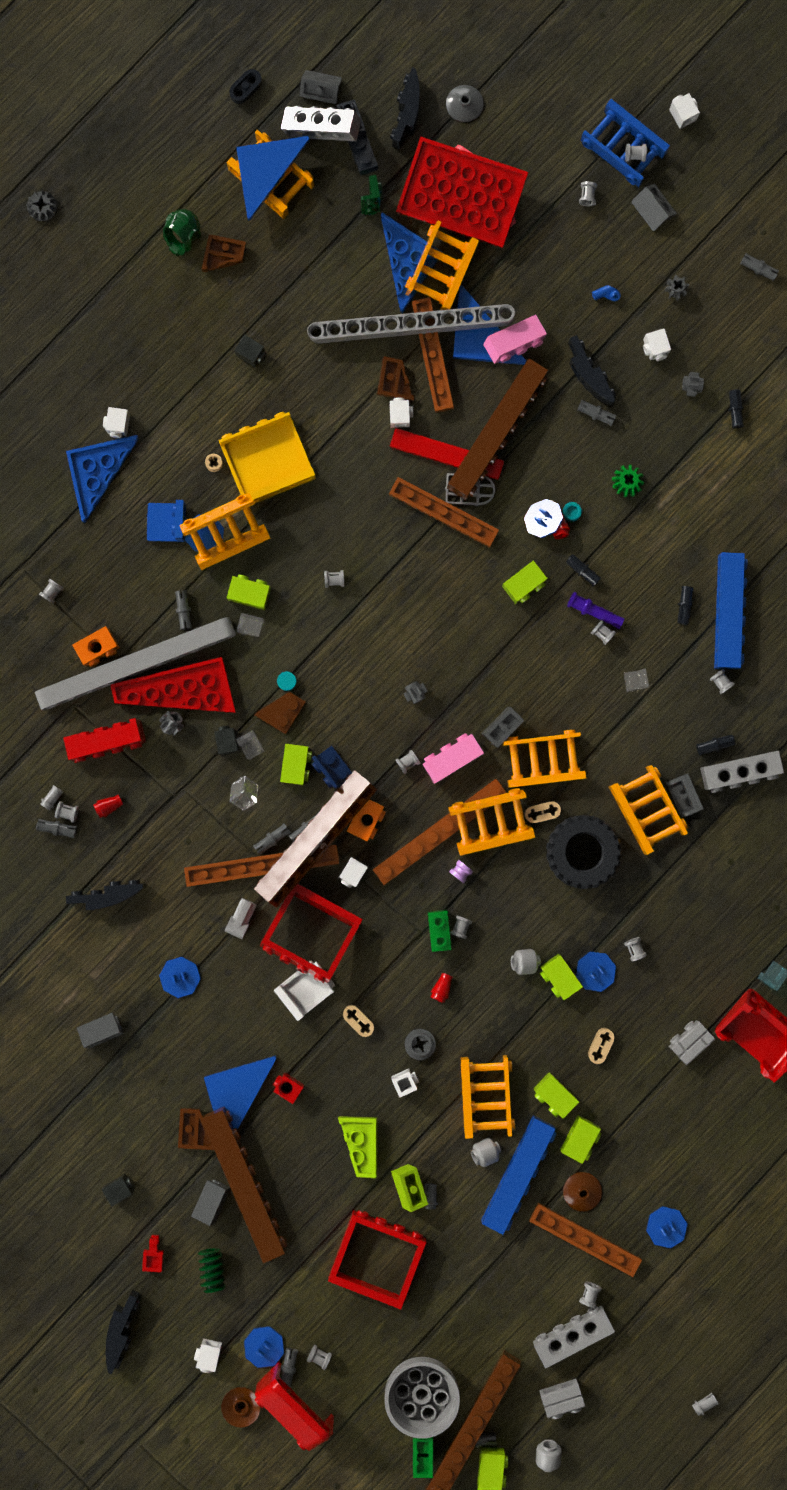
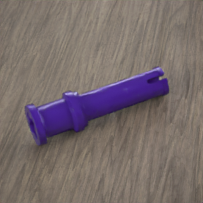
M576 592L572 593L566 607H573L581 611L583 615L589 614L620 629L625 618L593 604V601L589 598L584 599L578 596Z

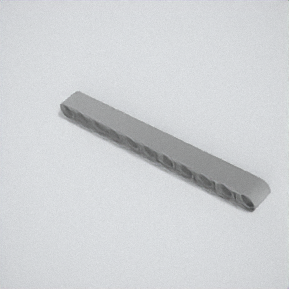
M502 304L323 321L310 324L307 333L312 342L319 344L420 333L500 327L513 323L515 311L511 305ZM508 311L511 313V317L504 319L501 317V314ZM485 313H490L493 317L491 320L485 321L482 319V316ZM466 315H471L473 320L467 323L463 321V318ZM446 317L454 318L452 324H446L444 320ZM432 318L435 320L433 326H427L425 324L426 320ZM414 320L416 325L413 328H408L406 326L408 321ZM390 322L397 323L395 329L390 330L387 328ZM371 324L378 325V329L376 331L372 332L368 330ZM356 325L359 326V331L351 333L350 328ZM338 327L340 328V333L332 335L331 330ZM315 329L322 330L321 335L318 337L312 336Z
M225 617L36 691L35 695L41 711H44L236 636L230 618Z

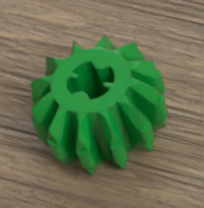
M623 465L620 467V471L616 470L614 472L616 476L611 479V481L615 482L612 488H619L617 491L618 495L624 492V498L628 496V493L634 497L635 491L639 493L642 490L640 486L644 485V481L639 479L643 478L644 475H637L639 468H635L633 471L632 465H629L627 469ZM627 478L631 479L628 485L625 483Z

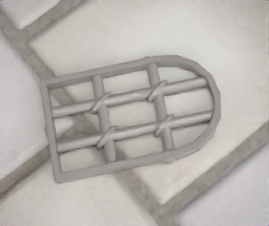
M447 473L445 502L449 504L478 506L485 505L493 499L495 485L486 476L485 479L490 481L491 484H482L480 480L477 482V493L475 492L473 495L476 497V503L463 502L461 497L460 502H449L448 495H458L448 492V478L453 476L454 473ZM493 487V494H480V488ZM491 497L486 502L479 503V498Z

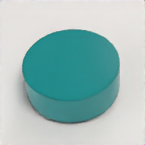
M569 502L564 506L562 514L566 521L575 522L580 518L582 509L579 504Z
M282 672L277 678V684L280 689L290 691L296 686V677L291 672Z

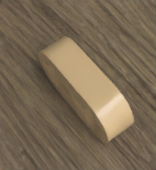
M546 802L528 807L525 810L524 817L530 823H538L558 817L561 808L556 802ZM549 805L557 808L553 816L551 813L544 814V810L549 809ZM531 809H534V812L541 811L542 815H537L536 820L528 817Z
M348 1005L344 1009L343 1017L345 1021L359 1035L367 1037L373 1033V1022L356 1005ZM355 1009V1015L359 1019L356 1021L353 1017L348 1018L347 1010L353 1011ZM360 1021L365 1025L367 1023L370 1024L369 1032L366 1030L364 1032L361 1031Z
M601 1028L597 1031L588 1051V1057L593 1063L601 1064L605 1061L614 1042V1034L611 1030ZM608 1032L610 1039L605 1040L603 1045H601L602 1038L600 1035ZM599 1047H602L600 1050L602 1057H597L595 1060V1056L592 1054L593 1051L597 1052Z

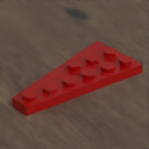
M222 657L110 684L115 704L236 713Z

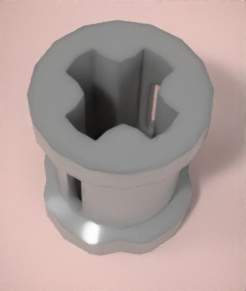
M626 144V162L630 160L646 161V144L642 146Z
M589 181L582 182V195L579 199V204L582 206H594L596 204L594 197L597 184Z
M340 570V572L324 571L325 588L336 585L344 587V570Z
M49 579V584L39 595L54 604V599L60 590L63 591L64 588Z
M602 620L591 632L592 635L595 634L599 637L604 645L616 633L607 628Z
M724 669L710 678V681H714L720 689V694L735 684L725 675Z
M412 750L401 759L397 758L395 760L404 774L416 764H421Z
M59 802L55 811V818L69 819L74 823L78 815L79 806L72 807Z
M457 915L454 929L450 933L466 939V933L472 921Z
M640 937L624 942V945L628 947L631 961L647 956L641 946Z
M585 1282L583 1297L580 1298L579 1302L588 1307L595 1308L598 1292L602 1288L597 1284Z
M314 1345L307 1358V1362H313L325 1370L332 1353L329 1352L327 1354Z

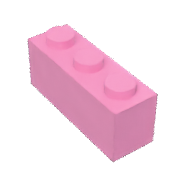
M534 315L488 336L483 345L494 364L500 361L504 363L515 354L521 355L532 346L533 348L540 346L547 333L538 317Z
M465 733L457 738L458 742L451 746L449 743L440 749L442 752L435 756L432 753L424 758L425 763L422 765L434 784L484 754L472 734L468 736Z

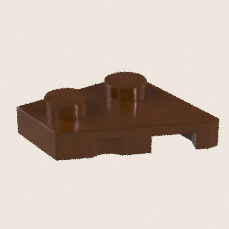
M209 234L202 272L243 263L247 243Z
M383 357L377 395L389 398H405L409 402L414 401V396L411 394L409 380L405 374L403 360Z
M288 692L256 712L255 716L287 734L306 702Z
M180 1109L178 1148L214 1150L201 1120L203 1116L201 1109Z

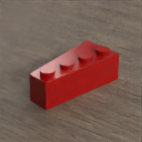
M133 718L129 720L130 723L118 722L113 724L111 728L108 726L94 729L93 732L85 731L63 737L68 760L80 763L86 761V757L100 758L105 756L104 753L112 751V754L121 753L123 748L130 747L131 750L141 748L142 744L146 743L141 720Z

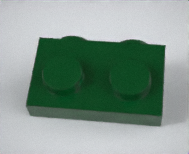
M371 175L369 176L370 195L361 196L362 214L374 215L379 212L380 201L383 200L381 181L377 182V176Z

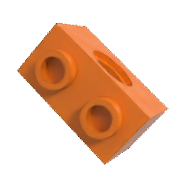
M107 626L72 644L83 665L90 667L99 664L100 659L105 656L109 658L117 653L116 650L120 648ZM100 643L102 646L101 651L94 653L93 646Z
M368 800L352 819L347 832L367 842L369 838L373 839L378 830L374 827L377 821L382 822L386 813L383 811L384 806ZM366 814L373 817V822L369 826L362 823V817Z

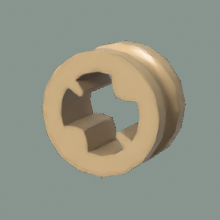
M209 454L205 459L206 467L210 472L221 470L223 462L219 455ZM213 459L214 461V459H217L218 466L215 467L213 465L211 467L210 460Z

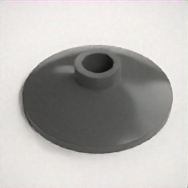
M457 86L447 96L446 109L454 120L463 123L471 122L478 118L483 110L482 95L472 86ZM462 99H467L468 102L463 103Z

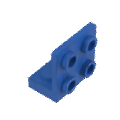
M176 500V503H148V541L185 542V536L180 528V525L186 521V503L184 500Z

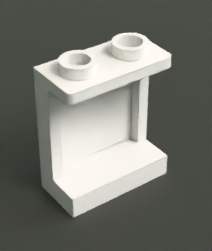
M312 960L309 961L310 963L322 969V967L318 964L317 961L315 963H313ZM297 971L276 987L274 992L295 1019L299 1021L306 1013L335 992L333 988L335 984L331 979L328 983L316 981L313 978L314 976L308 972L304 974Z

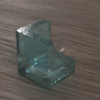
M773 961L765 973L761 972L757 979L773 990L778 991L787 978V969Z

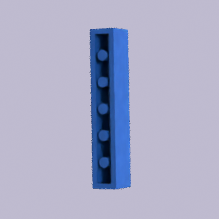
M722 552L718 555L714 669L737 670L744 664V654H741L742 646L745 644V635H742V627H745L746 618L743 616V608L746 607V597H743V591L747 586V579L744 578V570L747 569L745 553Z
M534 1115L532 1116L481 1219L483 1225L502 1235L505 1230L509 1231L513 1223L511 1218L514 1212L518 1213L522 1204L520 1200L523 1195H527L530 1189L529 1182L531 1178L536 1177L539 1170L537 1166L540 1160L543 1161L548 1152L546 1148L549 1142L552 1143L555 1139L554 1125Z

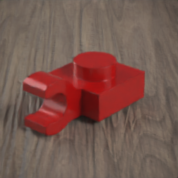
M151 1235L149 1250L144 1249L142 1271L162 1272L164 1250H158L159 1235Z

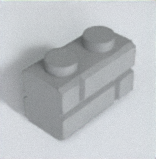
M697 1020L689 1022L684 1027L685 1031L681 1035L677 1034L670 1040L669 1048L685 1065H688L715 1040Z
M577 1379L539 1390L547 1418L559 1419L564 1413H577L582 1410V1407H585Z

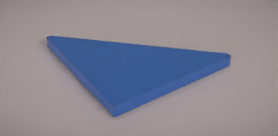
M309 136L236 147L248 221L253 218V215L266 201L270 192L283 178L287 169L294 163L305 145L309 143Z
M382 212L381 221L400 312L403 313L417 293L413 289L409 296L406 295L408 288L405 285L409 276L413 277L427 241ZM433 245L431 246V248H434V249H436V250L442 252L441 250H439V249L436 248L435 246H433ZM427 255L424 265L433 269L438 259ZM420 272L416 282L423 284L428 275Z
M460 285L457 309L480 307L468 291ZM486 313L482 316V319L485 321L491 320ZM466 315L463 318V321L467 323L473 320L471 315ZM498 327L455 331L453 359L493 362L483 344L488 336L501 330ZM515 354L504 363L525 365L526 360L522 355Z
M138 435L66 451L83 523L88 520L139 440Z
M276 1055L204 1076L213 1111L221 1107H225L226 1111L229 1110L233 1117L231 1123L234 1129H238L272 1068Z

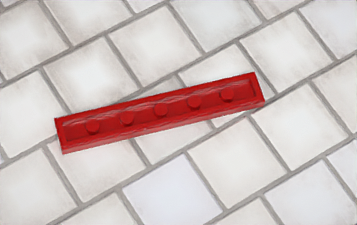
M397 428L394 430L390 443V448L456 468L460 466L469 452L467 449ZM496 459L493 465L489 464L486 468V471H488L486 476L499 480L504 461Z

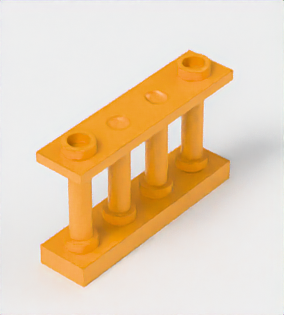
M258 130L255 131V137L258 141L256 144L272 141L266 133H261ZM231 157L227 161L228 170L242 182L239 161ZM293 163L277 186L270 192L265 203L281 218L285 219L289 214L287 203L305 184L312 190L314 187L313 176L307 170L303 171L298 165ZM291 172L294 173L299 180L282 198L278 199L273 191Z
M438 220L428 230L427 236H429L423 254L413 277L409 276L405 287L408 288L406 295L409 296L414 289L439 301V304L442 305L440 310H450L479 240L472 237L469 242L465 241L464 243L438 230L441 221ZM436 237L460 249L463 253L462 258L456 260L431 248L434 238ZM427 255L453 266L454 270H456L454 277L446 276L424 265ZM420 272L447 284L446 286L449 287L447 294H441L416 282Z
M250 493L239 495L235 500L194 519H187L180 525L183 535L187 536L190 534L199 551L195 558L201 570L270 539L265 525L258 526L250 506L255 503ZM243 510L251 527L250 531L243 534L240 533L232 515ZM223 518L226 519L234 536L226 542L223 541L215 525V522ZM208 526L217 544L206 550L197 530Z
M566 730L563 735L521 740H518V736L508 737L507 741L503 742V746H510L513 770L512 780H507L508 788L585 779V771H580L577 765L574 738L580 737L581 733H575V730ZM567 739L570 763L569 773H561V770H559L555 740ZM548 741L551 765L550 775L542 776V772L539 770L536 742ZM528 743L532 773L530 774L531 777L523 778V774L521 775L517 745Z
M652 765L645 767L648 771L647 774L624 786H619L618 783L609 786L644 855L654 852L652 847L656 842L677 831L681 835L688 834L686 830L688 826L683 818L680 819L659 779L661 775L656 767L653 768ZM650 780L653 781L657 788L656 791L633 803H628L625 797L627 792ZM659 797L662 798L666 805L665 808L642 820H637L634 814L636 809ZM668 814L671 815L675 822L674 825L651 837H646L643 831L645 826Z
M511 789L508 791L509 793L468 803L456 802L451 807H448L450 815H456L462 838L457 843L460 856L535 838L531 825H526L520 801V799L526 798L523 789ZM513 801L518 824L517 829H507L502 803ZM494 806L499 827L498 833L492 835L488 833L483 808ZM475 810L481 834L479 838H469L464 816L465 812Z
M503 1055V1062L473 1064V1062H469L468 1057H460L465 1139L473 1138V1133L476 1130L507 1129V1135L512 1136V1131L515 1130V1119H511L509 1072H512V1061L508 1060L507 1055ZM504 1071V1082H470V1074H473V1072ZM505 1090V1101L475 1103V1101H471V1093H474V1091ZM506 1109V1121H472V1113H475V1111Z

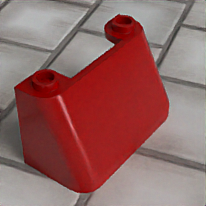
M748 989L717 1025L715 1033L722 1041L730 1042L733 1039L760 1062L761 1074L775 1083L787 1072V1017L755 990Z

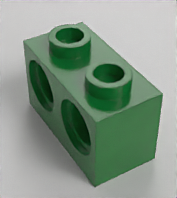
M447 910L428 912L432 952L451 950Z
M413 1437V1478H433V1437Z

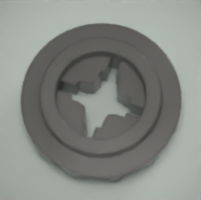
M41 190L40 192H34L31 197H28L26 205L28 213L32 218L38 221H46L55 215L57 202L50 192ZM43 199L44 204H46V206H43V208L40 211L39 206L36 205L40 204V202Z
M415 1029L405 1039L406 1052L416 1060L429 1058L435 1050V1039L425 1029ZM416 1037H418L421 1041H427L425 1044H423L424 1052H422V1049H420L419 1047L412 1048L413 1046H415V1044H417Z

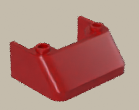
M278 1361L257 1383L255 1401L261 1408L265 1407L297 1440V1444L302 1450L305 1451L307 1449L311 1451L332 1436L334 1416L331 1414L323 1421L279 1377L282 1363Z

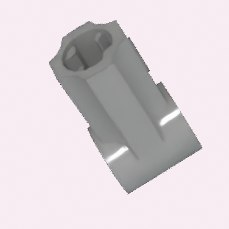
M242 898L234 915L231 916L225 932L243 939L257 904Z

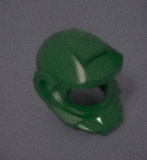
M187 209L171 212L167 216L163 228V237L169 246V251L176 256L189 252L193 241L201 238L199 219L194 212ZM173 231L180 237L182 243L175 238Z

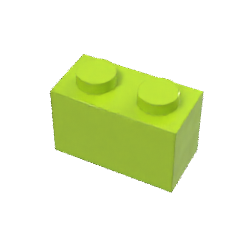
M533 560L503 583L502 587L515 604L519 601L524 603L531 597L529 594L532 591L538 592L546 586L544 582L548 578Z
M238 574V577L232 576L227 599L228 601L265 610L271 588L267 585L268 582L257 579L254 582L250 581L249 577Z
M285 744L280 782L304 785L305 781L308 782L310 770H306L307 762L311 763L312 751H309V747Z
M557 954L540 966L542 972H540L546 983L550 981L554 986L551 990L557 998L561 997L565 1000L583 987L560 954Z
M550 1072L533 1088L536 1092L534 1096L542 1104L546 1102L550 1106L548 1110L555 1117L561 1116L564 1119L579 1103L577 1098Z
M578 1115L560 1148L561 1152L583 1164L592 1154L591 1147L593 1143H597L600 1139V1127Z
M407 1164L391 1171L402 1208L413 1212L428 1205L416 1167Z
M480 1446L477 1490H502V1488H506V1476L503 1473L504 1468L508 1467V1456H505L504 1448Z

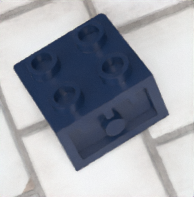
M332 745L317 757H312L314 760L312 763L313 767L318 773L323 772L326 776L323 780L330 789L333 787L336 790L340 788L346 781V778L352 774Z

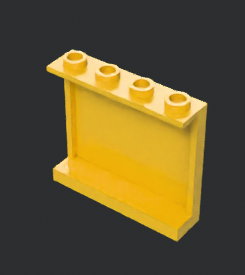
M280 412L273 419L260 420L253 427L245 426L238 433L233 435L232 433L225 434L221 437V440H218L240 494L250 493L254 503L316 479L289 412Z

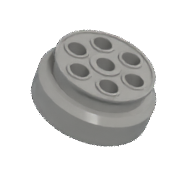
M415 1357L402 1362L392 1371L385 1387V1409L390 1421L399 1431L414 1438H430L444 1432L455 1420L460 1404L459 1388L453 1373L446 1365L433 1358ZM413 1370H418L420 1374L414 1377L410 1374V1372ZM435 1373L439 1375V1378L431 1380L429 1376ZM400 1385H405L408 1389L401 1392L397 1388ZM425 1389L427 1392L424 1395H419L417 1391ZM439 1392L446 1394L442 1399L436 1397ZM407 1404H412L414 1408L412 1410H406L404 1406ZM429 1407L433 1409V1412L426 1414L423 1410Z

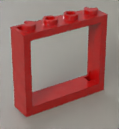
M297 884L287 895L260 946L267 954L279 956V960L288 965L292 963L297 966L296 969L304 974H307V972L312 974L316 981L328 983L363 919ZM294 896L352 927L328 972L270 941Z
M353 1210L328 1276V1282L402 1309L424 1250L426 1238L423 1237L424 1235L419 1234L418 1231L409 1232L402 1225H391L384 1218L376 1217L375 1219L370 1217L369 1213L358 1210L357 1212ZM356 1222L417 1245L399 1295L338 1271Z

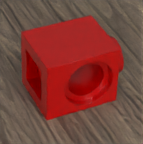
M284 1073L283 1076L278 1075L273 1083L275 1086L273 1092L293 1104L302 1091L304 1084ZM283 1083H290L293 1089L289 1092L282 1089Z

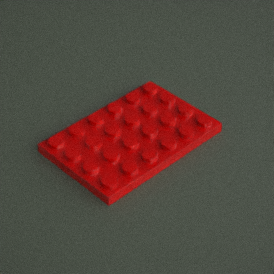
M420 136L396 212L435 225L439 220L441 221V228L504 248L529 173Z

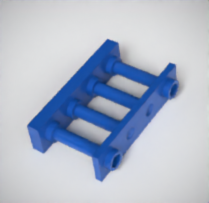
M610 99L604 111L606 117L591 134L585 130L580 141L585 148L593 150L623 174L630 184L639 187L644 178L640 174L655 156L663 159L670 145L613 99ZM611 121H615L621 128L608 144L604 146L597 138ZM626 133H630L635 137L631 146L646 144L650 149V152L646 155V161H641L635 170L626 163L625 152L620 158L612 152V149Z

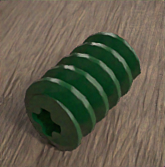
M209 1248L198 1252V1255L204 1256V1258L198 1260L199 1263L204 1264V1266L199 1268V1271L205 1272V1274L200 1275V1279L206 1280L200 1284L201 1287H206V1290L203 1291L204 1293H215L225 1289V1284L222 1283L225 1280V1277L222 1275L224 1268L221 1267L224 1263L221 1259L223 1253L219 1248Z

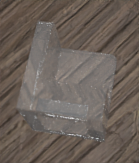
M241 613L237 633L259 637L265 620Z
M646 668L624 673L627 692L649 688Z
M253 730L236 739L248 760L265 752Z
M246 776L238 779L231 785L229 802L243 811L256 804L258 784Z

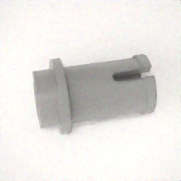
M53 785L46 797L41 799L42 802L40 804L48 810L54 808L53 805L63 791Z
M711 1392L700 1401H694L695 1404L692 1406L698 1416L701 1414L704 1416V1412L718 1405V1402Z

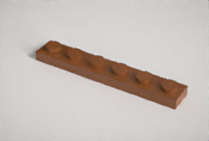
M430 297L412 301L414 313L433 311ZM429 318L426 320L425 324L427 326H433L435 320ZM438 332L420 333L419 338L435 413L454 409Z
M399 477L389 493L390 496L489 548L499 529Z
M540 1203L537 1204L529 1219L531 1223L631 1277H634L642 1261L635 1254Z

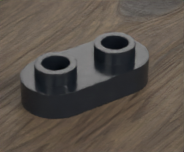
M255 69L245 71L230 87L231 100L237 104L246 102L260 88L262 84L261 74ZM250 80H255L256 82L252 84ZM238 93H242V94H243V95L240 96V97L236 96Z

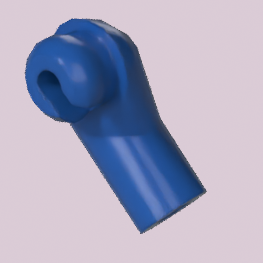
M609 285L592 291L595 301L603 297L611 301H618L621 298L619 290Z

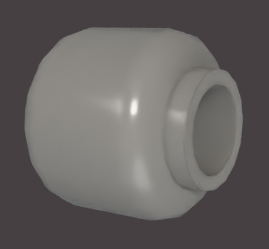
M533 949L517 950L511 956V967L519 975L534 974L541 965L540 956Z
M486 1138L473 1145L471 1156L476 1165L487 1167L499 1160L501 1149L497 1142Z
M548 1439L541 1442L536 1449L537 1466L545 1472L557 1470L561 1465V1447L553 1440Z

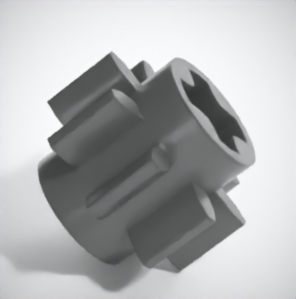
M675 275L673 281L671 279L667 280L666 283L669 286L664 291L669 293V299L673 297L678 301L680 295L686 296L687 291L684 289H687L689 284H685V277L678 278Z
M690 372L688 376H684L682 390L687 392L686 396L695 397L697 392H702L704 378H700L697 372Z
M415 681L405 687L407 692L404 693L407 702L412 700L413 704H416L426 698L424 693L427 692L424 683L419 685L418 681Z
M167 711L159 719L162 722L161 730L168 735H176L184 727L181 724L183 719L177 712L170 713Z

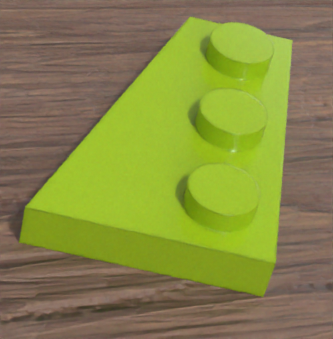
M339 1116L338 1120L342 1126L343 1136L349 1148V1155L356 1177L376 1178L377 1118Z

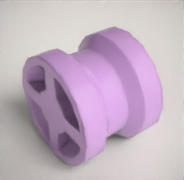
M460 860L456 862V867L449 871L462 883H465L466 877L473 873Z

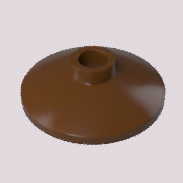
M577 1172L566 1180L563 1187V1196L566 1203L572 1209L589 1211L599 1203L602 1196V1188L597 1178L592 1174ZM582 1190L587 1191L585 1196H580Z
M236 1387L224 1396L221 1411L224 1419L230 1425L242 1428L256 1421L261 1407L255 1401V1392L246 1387ZM243 1402L245 1406L239 1407L238 1403Z

